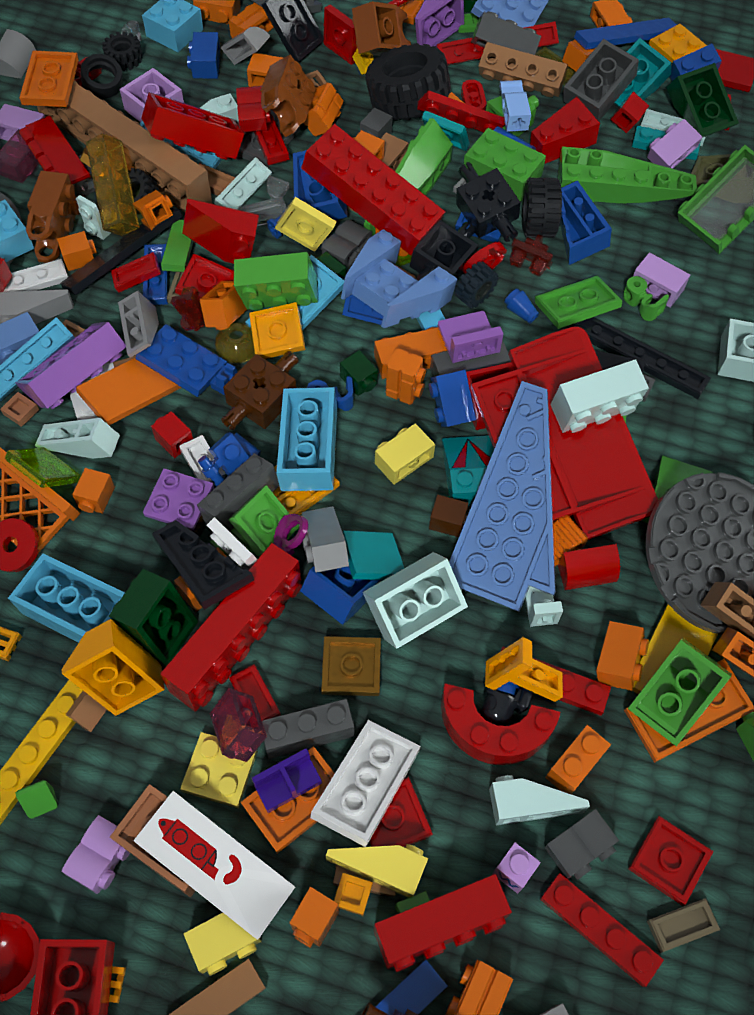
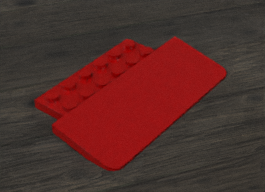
M570 327L511 349L508 355L514 371L471 384V391L494 449L521 382L524 381L547 389L553 522L573 515L577 526L589 540L650 517L654 506L658 502V497L623 416L617 414L611 416L610 420L602 424L593 422L587 424V427L581 431L572 433L569 430L562 433L550 405L560 384L603 370L589 336L584 329Z

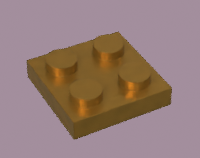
M324 636L322 695L379 696L381 638Z

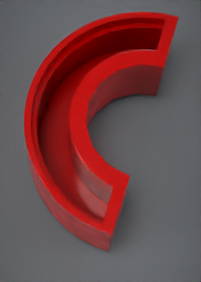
M445 683L441 699L443 722L454 743L472 758L494 765L519 763L536 754L548 741L561 713L560 711L531 705L527 715L519 723L510 726H497L486 721L478 713L474 704V690Z

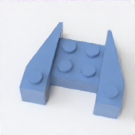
M384 229L367 240L347 272L341 299L344 300L350 295H354L383 315L381 327L386 328L399 324L401 319L407 317L414 319L420 317V313L426 311L433 313L441 309L451 301L458 279L439 266L419 281L394 265L397 261L401 241Z

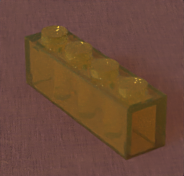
M102 133L86 142L102 228L104 231L123 236L139 228L136 208L132 204L134 203L122 141Z

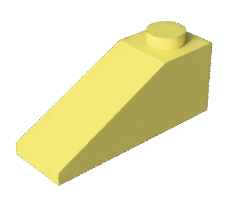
M409 844L405 848L400 845L328 849L326 853V861L408 898L414 896L428 858L423 856L424 851Z

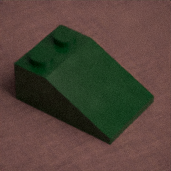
M715 63L677 76L666 87L675 109L702 138L739 124Z
M142 569L138 576L132 580L130 587L120 601L114 605L109 615L111 620L164 667L176 656L198 623V620L171 581L145 569Z

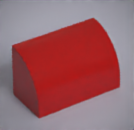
M617 544L563 552L558 568L564 590L617 582L620 576V558Z

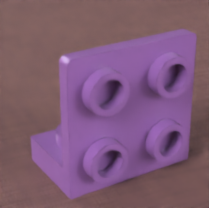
M484 311L438 321V328L452 363L500 352L503 339L502 329L500 326L491 328Z
M163 469L143 510V514L145 517L168 524L177 520L193 531L201 516L197 504L215 489L214 484Z

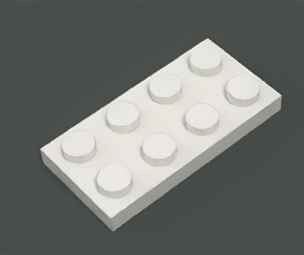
M368 720L311 811L310 818L366 847L416 759L421 746Z

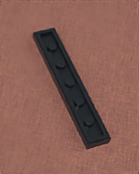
M173 207L170 208L173 215L155 225L153 230H150L142 223L60 283L64 290L68 289L70 293L77 295L181 219L182 214L180 210Z
M594 317L571 324L570 326L584 329L591 343L608 353L646 361L644 372L696 399H699L711 377Z

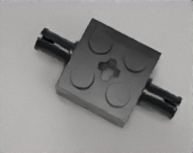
M470 162L466 163L468 169L463 164L459 168V173L466 181V184L456 188V205L469 224L474 226L478 238L498 229L505 242H510L509 236L514 240L518 236V232L511 222L519 218L521 202L498 168L479 176Z
M439 220L413 249L409 267L420 273L415 279L417 281L421 280L438 266L459 279L464 273L463 266L478 249V244L469 239L475 233L474 226L471 224L466 229L469 222H464L459 230L456 231Z

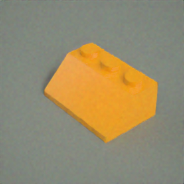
M111 619L87 631L61 669L62 675L115 716L165 690L164 681L160 675L162 672L161 663Z

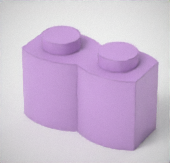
M98 815L87 829L80 844L66 861L61 872L96 894L101 889L106 890L115 877V872L113 871L120 860L124 861L130 854L110 838L117 825Z

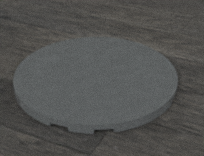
M700 473L685 478L673 485L661 496L654 506L646 532L648 565L661 595L682 618L708 632L723 634L726 628L729 627L701 606L702 601L715 582H731L754 599V485L739 477L725 473Z

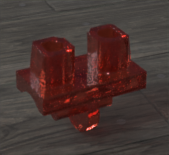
M538 235L535 240L527 238L525 242L514 239L510 264L521 268L525 259L531 261L532 264L529 272L540 277L546 268L550 270L553 264V254L547 252L549 246L542 243V235Z
M193 286L183 288L181 295L172 297L170 302L181 314L180 324L186 331L193 329L198 331L201 327L205 326L201 304L198 300L199 291Z

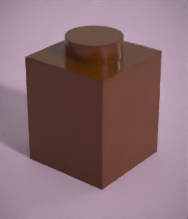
M437 495L430 517L429 529L459 537L469 514L467 513L468 503Z

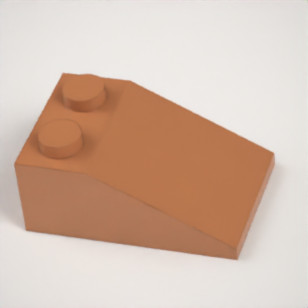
M149 784L111 834L110 838L191 898L195 892L192 887L133 841L168 798Z

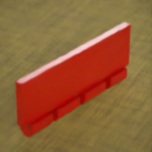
M51 116L25 125L26 127L20 129L19 134L44 171L68 174L71 184L90 177V173Z

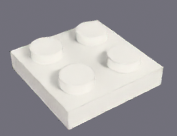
M215 517L207 524L213 531L210 537L243 570H249L258 560Z

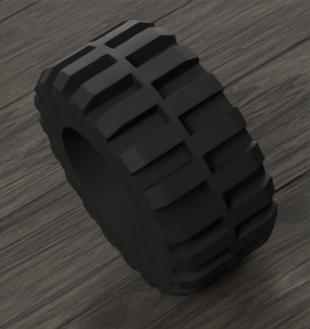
M429 44L401 45L399 48H392L388 52H383L380 54V57L375 58L369 64L365 74L372 107L393 116L392 120L402 118L403 120H409L412 117H421L424 111L418 110V101L428 90L448 97L451 91L445 55L437 47H431Z

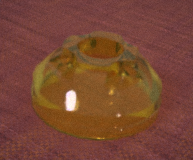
M232 323L229 328L219 330L215 339L218 355L230 363H243L250 360L255 355L251 326L245 323ZM233 331L243 333V336L239 339L229 337Z

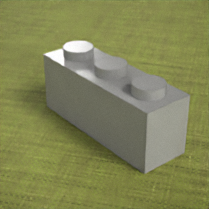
M334 507L302 512V516L308 520V531L302 541L303 547L306 552L307 562H313L315 572L349 566L346 541Z

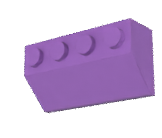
M109 322L94 323L15 384L39 407L54 409L64 401L62 397L69 391L71 393L76 392V387L83 384L82 381L87 377L93 378L103 371L102 366L108 361L112 363L123 355L121 351L126 348V345Z

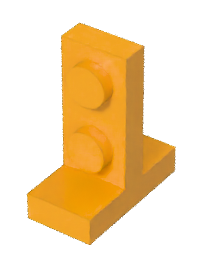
M524 637L486 661L485 687L496 690L507 682H512L554 702L563 698L562 672L533 659L532 641Z

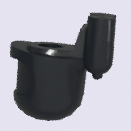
M519 686V689L515 691V695L510 696L485 687L483 693L486 694L479 714L492 724L506 726L510 723L514 711L517 714H521L529 709L534 692Z

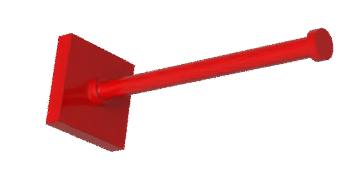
M392 0L387 4H394L399 7L410 0ZM330 4L324 8L323 44L353 65L355 63L353 55L357 49L353 21Z

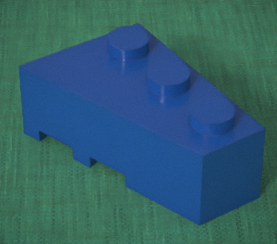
M578 180L561 188L562 212L560 226L569 265L610 247L612 228Z

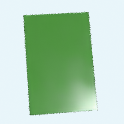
M599 276L535 296V304L557 329L622 307V300Z

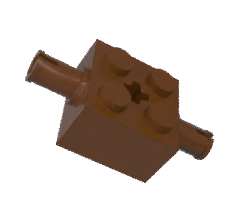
M285 352L275 365L255 354L223 387L226 403L232 407L221 418L222 423L227 428L229 427L230 430H234L247 417L263 429H266L282 411L283 389L296 388L295 379L287 374L298 363V358L294 354L289 357L291 352Z

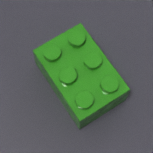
M487 128L465 154L464 164L468 169L466 163L470 162L479 176L498 168L521 202L528 178H540L542 176L546 155Z
M308 252L234 260V287L247 310L258 311L263 308L277 307L297 302L300 306L318 303L317 274Z

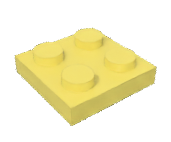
M294 197L277 221L274 229L315 252L334 229L336 221L306 202Z
M201 732L180 790L187 794L239 809L258 752L257 748Z

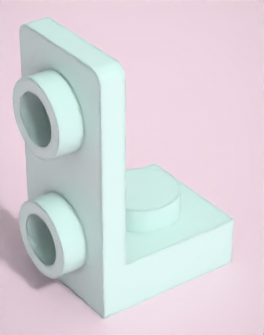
M81 195L76 198L79 206L78 210L84 222V228L90 235H96L104 240L121 224L120 216L104 207L98 210L95 203Z
M529 587L525 602L530 627L558 624L563 613L561 601L554 602L553 595Z

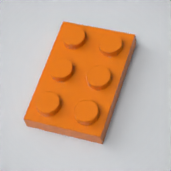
M32 51L19 97L21 104L67 107L79 61L77 53Z
M314 746L308 752L322 780V784L270 813L265 809L257 791H254L241 801V805L277 854L317 823V821L310 818L311 811L335 774Z

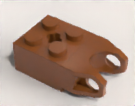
M372 1L352 8V21L355 27L356 46L359 54L380 56V54L388 52L392 48H399L401 45L406 44L411 45V42L405 38L402 29L403 21L408 19L407 13L400 7H397V5Z
M291 54L270 65L260 90L262 93L261 107L266 113L270 110L274 111L280 123L279 129L285 137L293 134L300 124L306 121L316 88L313 81L308 79L302 71L301 65L294 60Z
M40 171L27 204L29 215L26 232L30 240H36L34 250L38 262L48 263L57 259L61 253L57 238L68 236L73 231L75 216L79 214V206L75 197L74 185L71 184L68 174ZM45 247L53 249L52 254L49 256H41L40 254Z

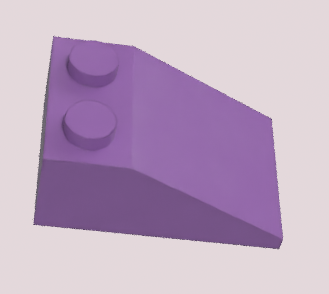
M425 0L415 17L417 43L419 45L429 44L431 47L436 46L459 30V27L464 24V0Z

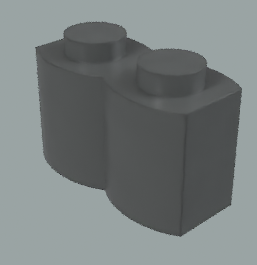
M346 220L343 224L338 225L335 234L323 241L321 246L322 254L325 252L329 253L343 264L347 271L351 268L367 240L372 237V231L351 220Z
M595 809L545 846V850L567 879L574 875L579 880L592 870L589 865L590 862L597 857L603 862L616 852L613 845L619 839Z

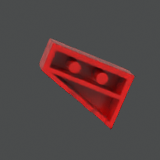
M576 96L531 132L530 144L536 147V151L546 155V164L560 158L562 147L586 148L596 144L600 122Z

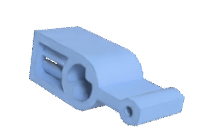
M522 80L500 81L499 89L502 96V111L507 132L529 130L531 111L527 94L523 91Z

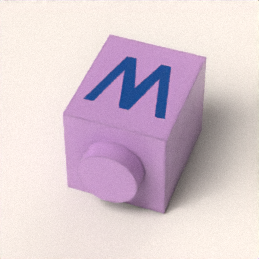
M514 843L492 874H496L498 879L518 894L541 862L517 843Z

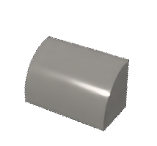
M250 27L223 44L221 49L235 65L257 52L270 35L262 28Z
M7 29L0 41V75L21 79L29 65L32 51H36V49L27 37L17 31Z

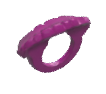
M298 514L285 515L276 527L273 544L290 555L294 554L293 549L302 543L307 534L308 520ZM300 524L296 536L288 541L287 538L291 528Z

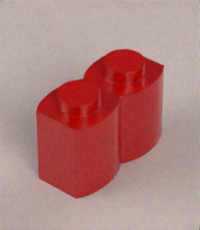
M262 86L236 88L238 120L243 132L267 130V123L271 122L270 111L266 113L261 107L262 93L260 90Z

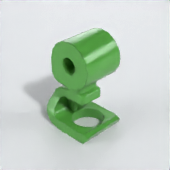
M638 276L629 278L623 293L624 300L633 307L640 304L639 311L642 318L646 321H653L664 312L669 295L666 294L655 304H650L653 295L646 293L648 285L646 280Z

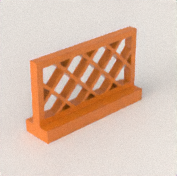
M0 447V469L2 470L0 480V520L19 518L25 521V517L38 515V527L35 529L40 540L37 547L39 553L69 519L74 521L80 513ZM19 483L20 494L7 496V485ZM37 498L38 510L25 511V499ZM19 500V512L7 514V502ZM55 513L59 516L53 525L44 526V514ZM16 539L11 540L16 546L18 545Z

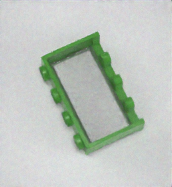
M746 145L739 151L735 150L730 155L728 162L723 167L717 168L712 174L711 179L706 184L700 185L695 195L689 201L683 202L677 212L679 223L685 225L718 254L754 220V151Z

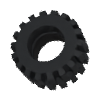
M529 177L524 187L522 201V229L525 237L554 238L558 232L561 220V184L558 178Z

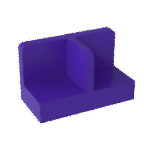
M307 748L251 778L268 813L322 784V780L310 759Z

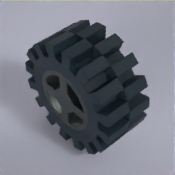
M478 262L477 265L473 264L472 269L468 268L466 270L467 273L460 277L462 280L456 284L458 286L455 288V296L469 308H476L479 303L482 304L485 298L488 299L489 293L494 291L493 287L497 286L498 282L496 281L499 280L498 274L484 262Z

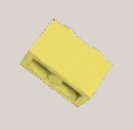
M415 423L409 428H403L389 442L385 441L375 450V465L395 485L434 458L435 443Z
M224 913L183 933L198 971L202 974L208 971L209 976L226 968V961L238 955L239 959H242L257 951L255 945L261 942L260 938L258 940Z

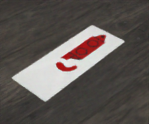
M172 791L133 840L257 940L295 888V886L174 791Z

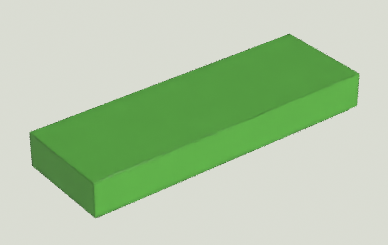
M178 220L172 224L161 262L162 271L184 272L188 265L194 241L182 234L184 220Z

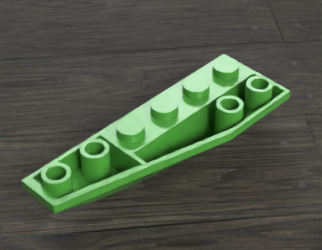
M430 118L425 126L422 125L420 127L415 140L412 139L410 141L407 152L395 171L425 196L451 162L453 144L435 119ZM365 220L364 227L372 231V236L375 235V227Z
M575 147L561 148L557 177L561 188L578 180L593 202L644 203L694 196L697 190L696 175L606 150Z

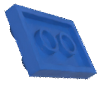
M167 324L155 334L151 346L136 354L138 361L196 397H199L210 385L211 380L220 369L227 364L226 360Z

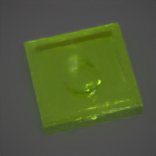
M44 447L8 450L4 458L41 488L78 483L81 476Z

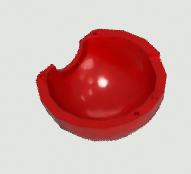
M3 912L0 913V1002L7 1001L24 990L36 974L40 945L39 938L30 923L18 915Z

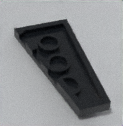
M177 520L152 533L155 542L204 610L254 581L250 571L247 569L243 570L237 566L236 562L230 557H224L210 543H204L197 534Z

